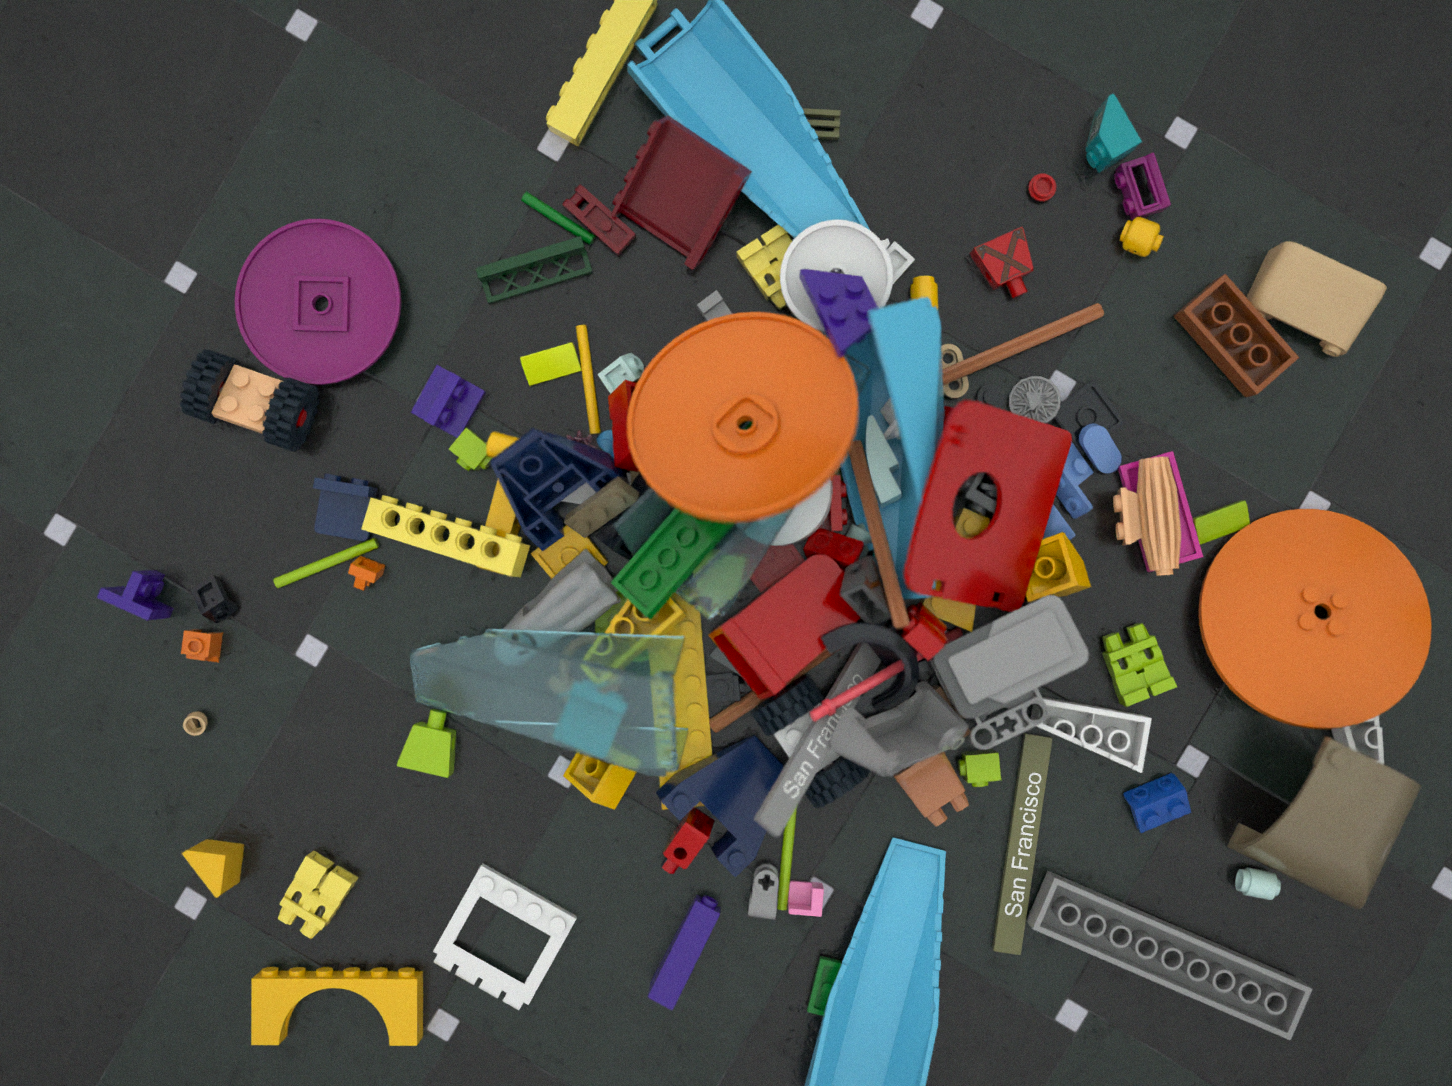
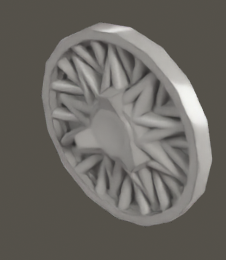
M1030 376L1020 380L1013 387L1009 395L1011 413L1045 424L1054 419L1060 409L1061 396L1058 388L1051 380L1041 376Z

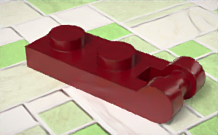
M579 184L574 190L576 193L570 199L567 198L561 205L619 256L636 237V233L617 216H611L612 212L585 187ZM584 200L588 205L581 211L578 206Z

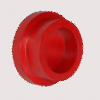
M1037 174L1029 182V194L1036 201H1047L1056 192V182L1048 174Z

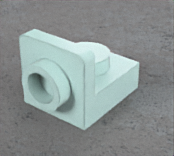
M629 353L620 356L597 375L611 394L624 380L632 382L639 380L644 372V365L637 356Z

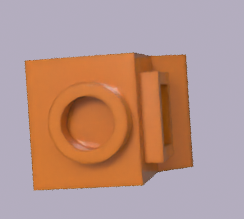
M202 629L184 630L181 654H185L188 659L219 663L223 632L202 633Z

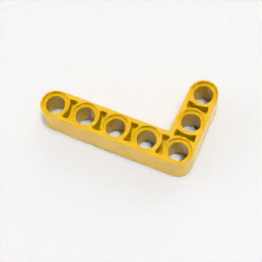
M493 432L488 439L486 453L489 457L494 458L519 438ZM497 480L485 526L496 529V535L505 537L506 533L518 536L521 525L499 480ZM498 543L492 549L494 557L500 552ZM477 566V567L480 568V569H484V570H487V571H491V572H495V573H498V574H502V573H499V572H496V571H492V570H489V569H486V568Z

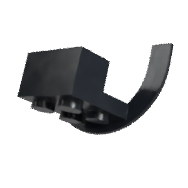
M860 618L856 623L842 625L821 635V639L830 654L848 645L868 643L885 666L901 659L904 665V676L898 686L892 691L873 700L875 704L873 708L876 711L882 713L903 703L915 690L919 680V663L916 650L901 636L903 630L894 627L892 618L878 624L866 623Z

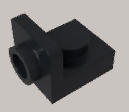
M215 575L210 576L191 589L201 615L215 623L227 619L238 610L237 604L228 599L220 578Z
M737 673L706 674L708 703L735 700V702L741 701L740 694H745V683L743 678H738Z

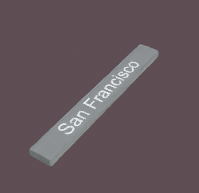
M868 643L857 644L825 699L831 700L874 675L881 660ZM861 695L836 709V713L832 716L826 715L815 722L812 720L754 817V820L771 835L779 837L831 748L830 740L842 711L854 708Z

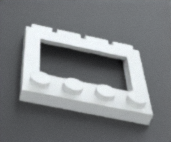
M483 863L433 952L438 954L433 963L449 972L454 964L458 965L459 967L455 975L473 985L478 977L483 979L479 986L481 990L497 999L502 991L506 992L507 994L503 1002L520 1010L523 1003L529 1005L578 916ZM480 897L551 936L530 975L527 977L525 984L454 945L457 936Z

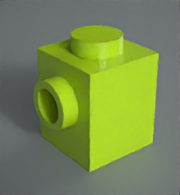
M468 428L464 429L449 448L450 451L459 457L456 462L467 471H470L471 468L476 471H480L481 468L485 470L490 466V460L493 459L486 453L487 443Z
M995 749L961 752L962 759L958 760L959 775L963 776L967 783H971L973 787L988 786L989 781L1001 780L999 753Z

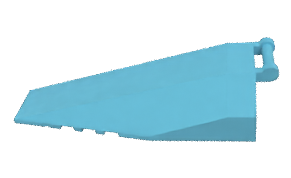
M708 0L706 6L691 23L675 8L669 13L670 17L644 39L640 38L634 43L636 49L646 59L637 65L633 61L628 64L627 72L665 116L669 115L751 170L752 173L741 192L794 239L810 226L828 220H847L869 229L853 198L848 194V189L834 169L830 157L825 153L816 132L811 128L806 119L804 111L788 82L723 0ZM674 27H680L682 31L654 54L650 48Z
M892 837L828 996L805 1086H926L938 1027L939 971L941 970L940 946L942 942L941 923L944 903L946 851Z

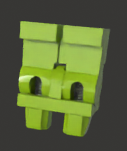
M1136 623L1126 628L1131 639L1127 643H1122L1118 632L1102 637L1106 651L1101 653L1113 680L1112 684L1119 704L1126 707L1150 698L1149 695L1156 696L1177 687L1174 678L1167 669L1155 636L1149 635L1143 623Z

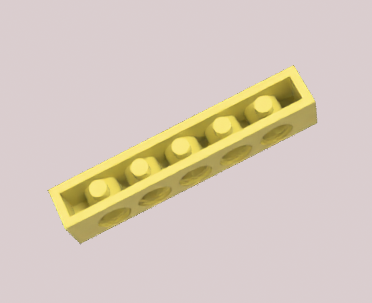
M382 495L381 499L370 498L362 530L508 576L521 577L530 545L521 543L522 537L506 533L505 537L496 535V529L481 525L480 530L472 528L471 521L456 518L455 522L446 520L447 514L431 510V513L427 514L422 512V506L408 502L406 507L397 504L399 499ZM399 513L400 522L398 525H395L394 519ZM421 521H424L425 528L424 531L420 533L419 524ZM448 528L450 535L445 541L443 539V532ZM471 536H473L475 543L474 546L471 549H469L468 539ZM498 543L500 552L494 557L492 549Z

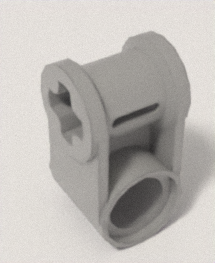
M763 863L755 869L749 899V917L771 920L776 918L779 880L778 871L772 864ZM765 874L770 875L768 883L763 882Z

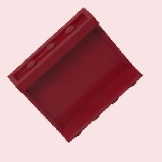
M667 115L659 121L655 120L651 124L647 135L650 137L647 143L639 148L635 156L638 161L635 167L630 168L624 178L626 185L623 191L620 190L612 202L615 207L611 216L615 217L619 213L624 214L687 256L684 264L694 270L705 258L752 171Z

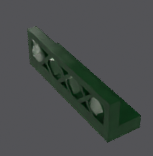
M581 236L475 268L478 279L482 282L488 304L593 273ZM582 254L585 268L573 271L566 267L570 257ZM563 259H564V261H563L562 264H560V263L557 262V261H559V260H563ZM552 263L560 267L553 278L547 279L540 275L546 264ZM538 267V269H537L536 272H534L533 270H531V269H533V268ZM563 270L569 272V273H566V274L561 275L562 272H563ZM526 271L534 275L530 284L522 287L514 283L518 273ZM512 275L511 278H510V280H508L507 278H505V277H507V276ZM537 278H540L541 280H543V281H540V282L535 283L536 280H537ZM501 279L508 283L503 293L492 296L488 282ZM511 286H514V287L517 288V289H514V290L509 291L510 288H511Z

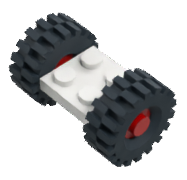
M806 674L760 703L751 711V714L766 736L771 734L775 736L790 759L812 722L809 712L820 706V701L824 697L809 674ZM831 747L805 791V795L814 808L824 807L828 803L834 802L835 799L844 796L846 792L854 789L872 771L838 755Z

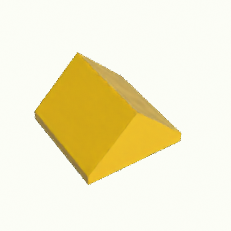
M206 839L182 853L215 898L240 882L244 844Z

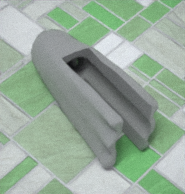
M584 549L561 569L535 598L524 605L500 631L494 647L498 660L504 665L519 666L528 663L537 656L550 651L568 637L588 627L614 604L620 602V597L615 593L618 589L611 584L612 576L606 567L591 555L588 549Z

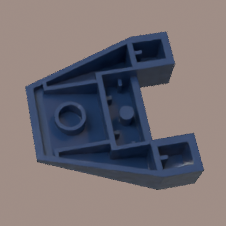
M536 427L490 460V464L524 534L542 551L564 536L562 518L552 507L585 483L596 493L617 477H620L629 484L626 471L615 467L614 458L609 453Z
M752 735L675 773L656 791V794L679 821L701 802L729 830L711 847V850L717 860L736 877L757 856L767 830L758 824L754 817L784 769V766L755 735Z

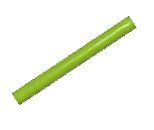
M372 538L273 579L274 584L277 588L283 587L379 548L376 538Z
M797 807L784 827L778 886V910H787Z

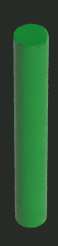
M525 192L522 196V202L573 235L581 236L587 244L591 245L596 237L594 234L532 194Z

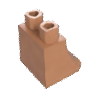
M945 752L901 769L893 775L922 815L927 817L936 827L948 819L941 809L948 802L952 804L956 812L969 806L964 794L966 790L951 766Z

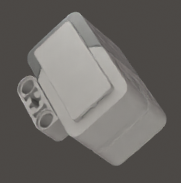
M1049 595L944 645L929 662L942 690L950 700L949 702L953 710L961 718L973 719L975 726L969 732L970 743L978 749L985 750L1043 723L1048 716V709L1038 687L1083 666L1088 660L1089 653L1063 601L1057 596ZM1030 704H1036L1040 708V716L1036 720H1031L1027 716L1026 710ZM1003 707L1008 708L1007 710L986 720L987 715ZM1004 717L1009 720L1013 719L1015 723L1011 726L1012 731L1010 732L1008 729L998 731L997 733L1001 737L997 739L996 732L990 726V723L994 722V727H998L1005 723ZM981 728L986 729L990 734L989 741L983 745L977 743L975 739V733Z

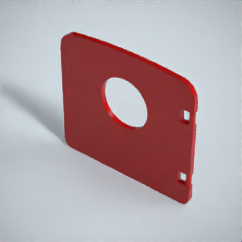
M964 400L958 403L952 409L943 431L916 517L904 569V580L908 589L921 595L1009 612L1020 609L1024 602L1072 442L1071 433L1067 430L977 401ZM986 472L992 477L997 489L995 513L988 526L980 534L971 538H963L956 531L952 520V507L955 495L968 477L975 473ZM934 580L941 581L939 590L932 589ZM994 592L1000 593L998 602L992 601Z

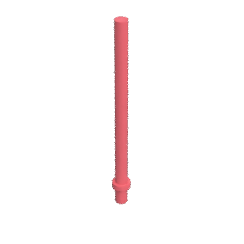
M959 627L944 634L946 637L945 645L963 636L962 630ZM916 651L917 659L919 662L922 659H924V657ZM901 659L831 700L828 698L821 702L822 705L809 712L811 719L815 722L826 715L832 716L836 713V709L902 672L904 665Z

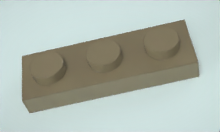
M617 477L569 512L565 517L564 523L586 538L638 500L639 492L620 477Z

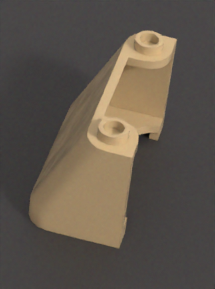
M1286 241L1267 252L1246 298L1265 319L1275 318L1320 339L1319 344L1323 347L1322 351L1330 356L1338 357L1347 353L1381 301L1387 287L1382 282L1303 245Z

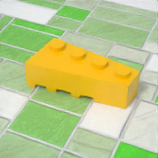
M960 508L953 524L960 536L971 538L980 534L988 526L989 518L968 509ZM936 580V590H939L940 580ZM934 596L920 599V602L939 619L972 632L976 605Z

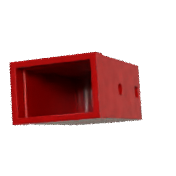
M822 554L814 555L797 565L732 618L708 634L760 700L777 694L786 686L785 684L826 649L821 635L842 625L855 623L861 618L840 595L845 570H841L837 563L829 556Z

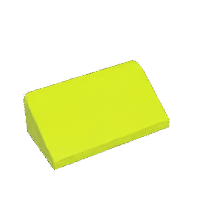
M573 343L520 357L529 386L582 371Z

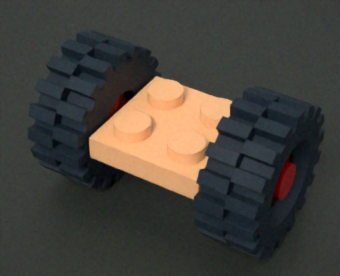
M204 349L202 353L197 354V360L192 361L191 369L186 372L187 379L182 384L184 390L180 394V398L183 399L180 402V407H183V413L215 424L216 421L224 420L256 431L264 436L263 439L266 443L292 452H296V450L301 448V443H305L306 436L311 432L310 428L314 424V416L318 411V408H316L319 404V391H317V387L290 377H286L284 381L252 371L239 366L235 358L209 349Z

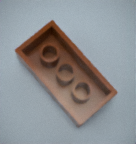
M1226 274L1212 281L1174 315L1176 320L1245 398L1257 395L1299 358Z

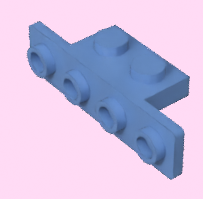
M1071 442L1056 495L1072 518L1076 519L1093 509L1092 504L1078 485L1094 472Z

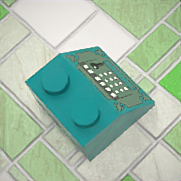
M1114 93L1109 95L1095 112L1085 149L1088 163L1092 168H1096L1098 173L1126 158L1142 142Z

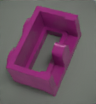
M1154 152L1122 163L1115 169V183L1118 189H1122L1124 195L1123 207L1126 214L1130 215L1131 220L1135 217L1144 218L1163 212L1171 205ZM1138 166L1144 168L1147 177V187L1151 191L1155 202L1147 206L1143 205L1132 172V168Z

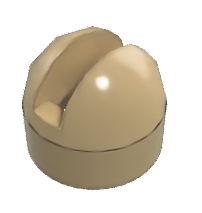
M199 711L187 715L183 722L184 730L194 736L202 734L208 724L206 715Z

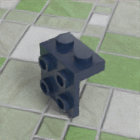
M325 474L324 479L315 477L313 488L320 489L321 491L314 530L319 534L360 541L368 540L370 532L362 530V525L370 498H376L378 488L369 487V481L352 478L351 483L341 482L342 476Z

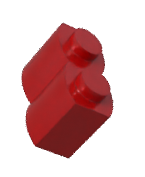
M920 602L916 606L912 604L906 609L909 625L901 628L903 630L901 636L929 661L944 647L946 642L944 634L947 627L946 624Z

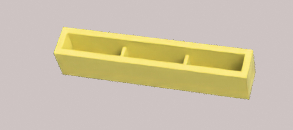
M613 0L614 3L611 9L604 11L597 34L593 33L590 36L586 45L588 50L583 58L579 57L573 67L574 75L570 82L566 81L563 84L559 93L560 100L556 106L552 105L547 113L546 124L552 133L577 147L579 146L635 46L634 43L640 38L658 5L657 0Z

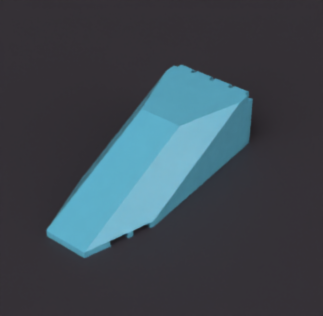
M923 297L868 311L873 333H869L861 343H854L847 349L846 355H844L853 374L859 403L858 424L853 441L860 440L862 442L866 461L867 418L873 415L884 434L890 425L880 410L890 397L902 438L886 440L899 463V469L891 474L902 493V498L883 508L877 496L876 499L903 599L932 597L909 590L904 580V569L919 506L943 434L944 424L941 323L936 306L932 307L930 299ZM848 452L840 469L846 484V491L856 525L863 523L867 532H869ZM872 542L867 544L869 551L874 550ZM934 580L932 589H936V580Z

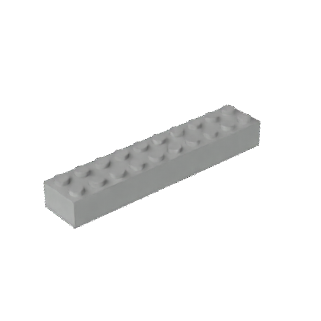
M1047 871L1026 920L1033 930L1288 1040H1291L1312 992L1311 987L1294 976L1050 871Z

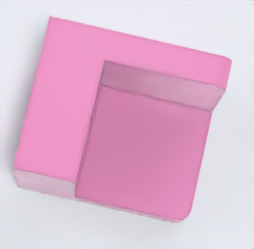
M791 880L788 895V914L822 917L823 884Z

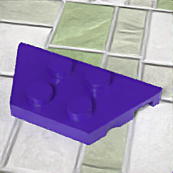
M800 269L799 278L838 358L843 357L850 346L854 343H861L869 333H873L868 311L879 309L862 276Z

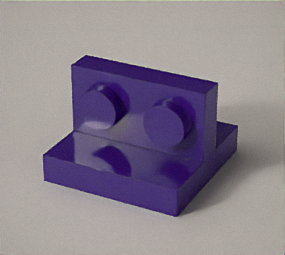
M436 365L411 413L458 438L464 429L468 427L486 391Z
M156 570L133 571L127 586L101 587L97 596L98 599L145 620L170 618L174 609L155 600V597L161 593L164 587V582L162 581L165 574Z

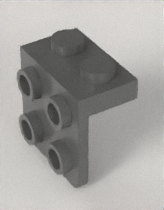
M979 472L971 475L962 483L958 489L960 493L957 499L967 504L966 509L984 516L995 513L997 501L976 490L986 473Z

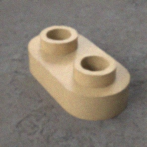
M953 344L942 345V369L963 361L962 352L957 346ZM943 355H950L952 362L946 364L943 361ZM967 375L955 380L958 384L957 390H951L949 383L943 385V395L949 399L962 397L969 387Z

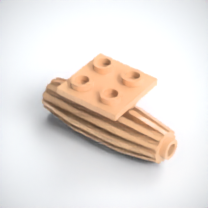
M1168 457L1139 460L1137 493L1126 488H1120L1117 491L1118 495L1113 496L1114 513L1119 512L1120 523L1115 524L1117 540H1122V545L1132 544L1141 538L1149 570H1155L1156 576L1172 575L1173 569L1179 568L1181 526L1176 484Z

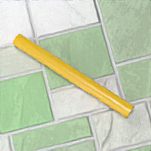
M587 325L576 326L590 435L600 434L601 429Z

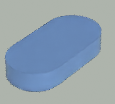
M1095 423L1086 425L1079 435L1080 445L1097 470L1102 473L1114 472L1121 464L1122 456L1104 427Z

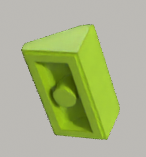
M1246 500L1237 501L1192 518L1200 545L1239 531L1250 524Z

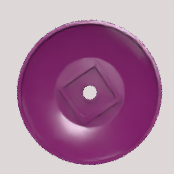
M306 219L278 228L267 235L252 250L243 264L237 280L235 313L239 330L245 343L256 358L266 367L285 378L290 377L307 384L326 385L339 383L361 374L384 354L399 324L401 291L392 263L379 245L369 236L339 221ZM320 297L328 299V307L324 311H317L315 303Z

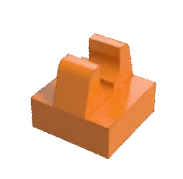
M359 556L350 564L348 574L356 576L354 587L365 591L366 586L375 583L383 575L386 565Z

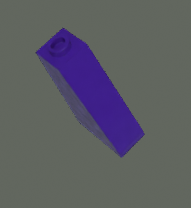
M708 895L703 897L695 896L651 979L648 998L670 1010H673L720 916L721 907L718 906V902Z

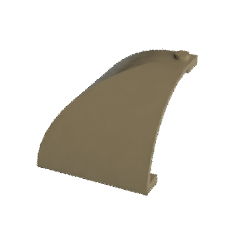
M1325 737L1313 762L1315 766L1292 804L1278 821L1263 834L1238 823L1227 847L1349 907L1361 909L1370 895L1422 786L1388 766L1331 738Z

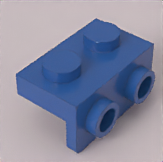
M1174 773L1124 792V798L1131 807L1135 825L1140 833L1191 813L1186 789Z

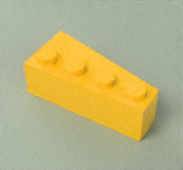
M672 597L652 619L647 618L636 606L626 599L627 601L622 609L615 615L608 629L599 638L580 665L599 688L605 689L688 616Z

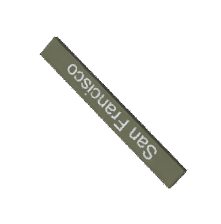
M1023 733L992 945L993 951L1021 955L1053 739L1049 736Z

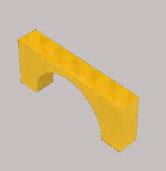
M266 967L261 969L252 978L251 1045H280L288 1035L289 1021L298 1002L315 991L327 988L350 990L370 1001L379 1011L386 1024L389 1046H417L423 1037V971H415L414 968L410 967L401 968L398 971H388L384 967L373 968L371 971H360L358 967L345 968L343 971H333L331 967L318 968L316 971H306L304 967L290 968L289 971H278L277 967Z

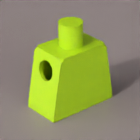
M431 709L428 723L417 722L413 725L398 760V767L446 778L453 774L456 730L444 727L447 712Z

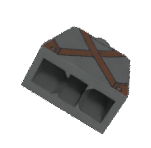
M865 556L860 561L848 565L845 569L840 595L866 623L878 624L891 619L892 616L876 557Z

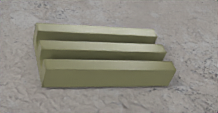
M802 108L805 117L834 119V121L807 119L811 127L834 128L833 132L815 131L818 139L839 140L841 110Z

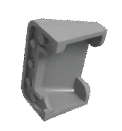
M924 680L917 683L915 688L917 692L911 698L906 699L897 707L865 719L854 708L842 711L830 740V746L838 755L881 776H893L901 769L946 750L957 749L964 742V735L969 726Z

